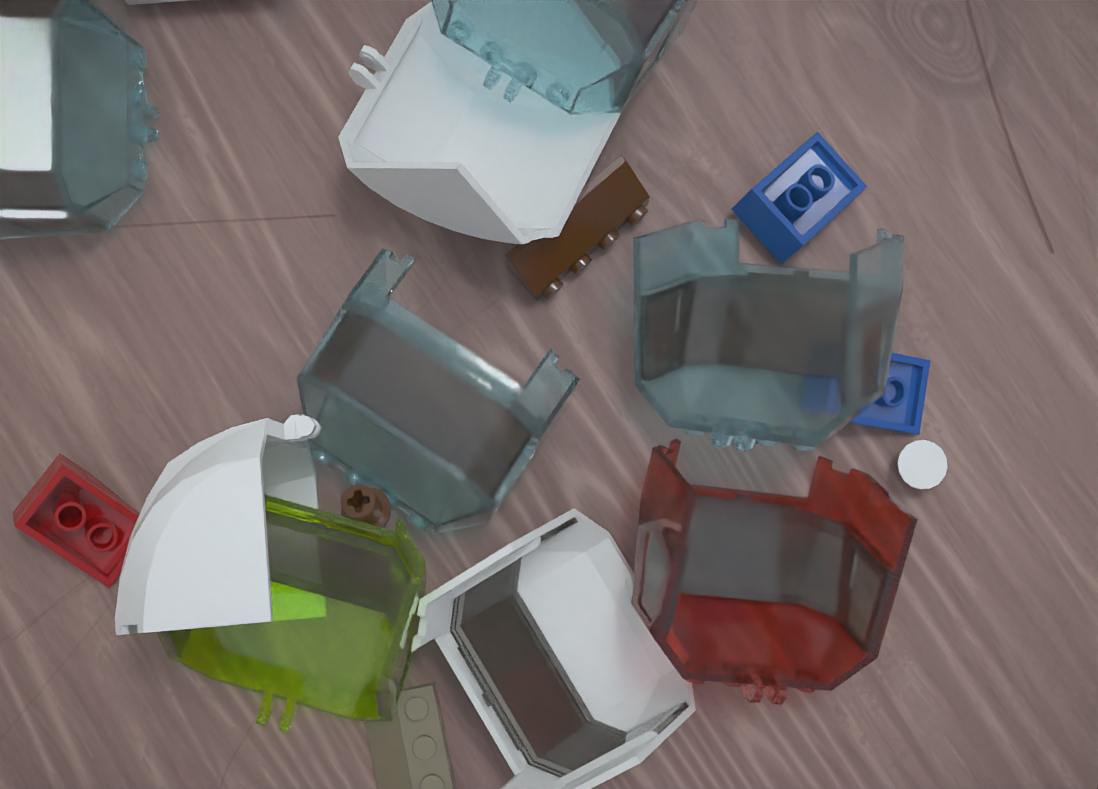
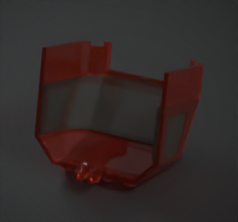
M678 438L670 441L669 448L663 445L652 448L640 498L631 604L656 643L683 679L694 684L713 681L722 682L732 687L743 685V695L750 703H760L763 697V688H765L768 700L773 704L781 705L787 699L786 687L796 688L807 693L815 692V690L832 691L878 658L918 520L908 509L868 473L855 468L850 469L849 474L832 468L833 460L818 456L808 497L689 484L675 467L681 441Z

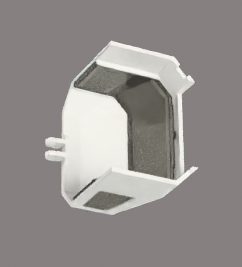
M575 508L506 545L419 599L417 616H420L418 634L413 637L411 652L432 639H435L515 775L499 789H592L640 764L696 711L689 664L658 614L680 600L676 592L669 593L653 605L646 592L665 583V580L668 578L664 571L640 584L611 534Z

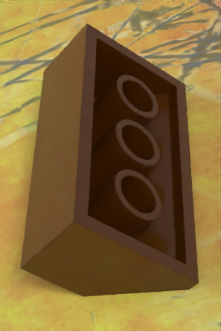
M620 155L583 187L559 236L536 239L526 244H517L505 255L508 270L536 301L543 295L546 299L552 297L564 285L560 280L571 271L575 275L581 272L592 261L589 257L590 254L598 247H601L603 250L607 249L620 237V234L617 232L627 222L633 226L647 214L648 210L645 207L649 203L650 196L626 159Z

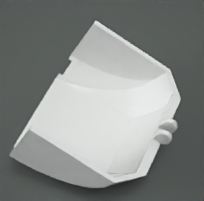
M433 0L405 20L385 57L380 55L374 48L366 45L363 46L359 53L360 59L363 60L362 62L367 67L376 72L373 75L364 66L353 63L351 66L349 77L366 90L338 136L346 166L370 189L397 207L428 222L459 233L512 244H526L532 240L553 238L560 235L620 116V102L614 103L612 72L618 71L617 59L575 0Z
M297 414L290 415L284 424L265 418L235 426L198 442L168 462L146 498L129 539L119 578L115 612L116 635L327 616L317 472L308 439L316 438L323 428L317 420L304 414L302 416Z

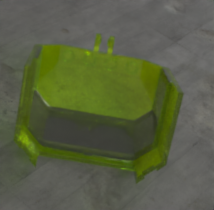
M264 494L273 621L156 632L167 657L209 679L264 694L256 717L257 724L265 725L269 721L275 698L287 701L279 721V730L288 732L291 729L298 704L354 721H392L415 650L412 652L411 650L413 637L418 634L420 616H417L419 599L424 597L426 588V562L419 549L415 547L405 524L401 517L398 516L395 525L396 531Z

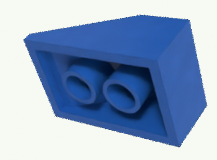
M816 132L756 184L731 210L782 265L868 186L828 142Z
M812 341L801 416L920 435L930 360L839 341Z

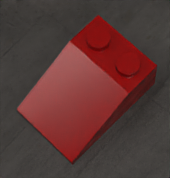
M59 453L13 511V521L16 528L110 588L121 574L129 539L140 513L92 474Z

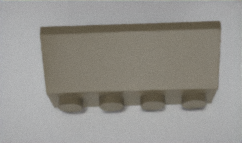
M436 682L360 698L378 789H457Z

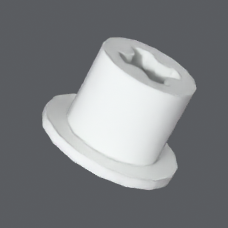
M927 440L913 441L906 445L900 452L897 461L898 472L902 480L910 487L917 489H930L938 485L945 477L948 467L947 458L943 450L934 442Z

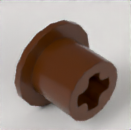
M357 484L344 492L341 499V517L343 524L350 532L358 536H369L378 533L386 526L390 519L391 505L389 499L382 491L374 487Z

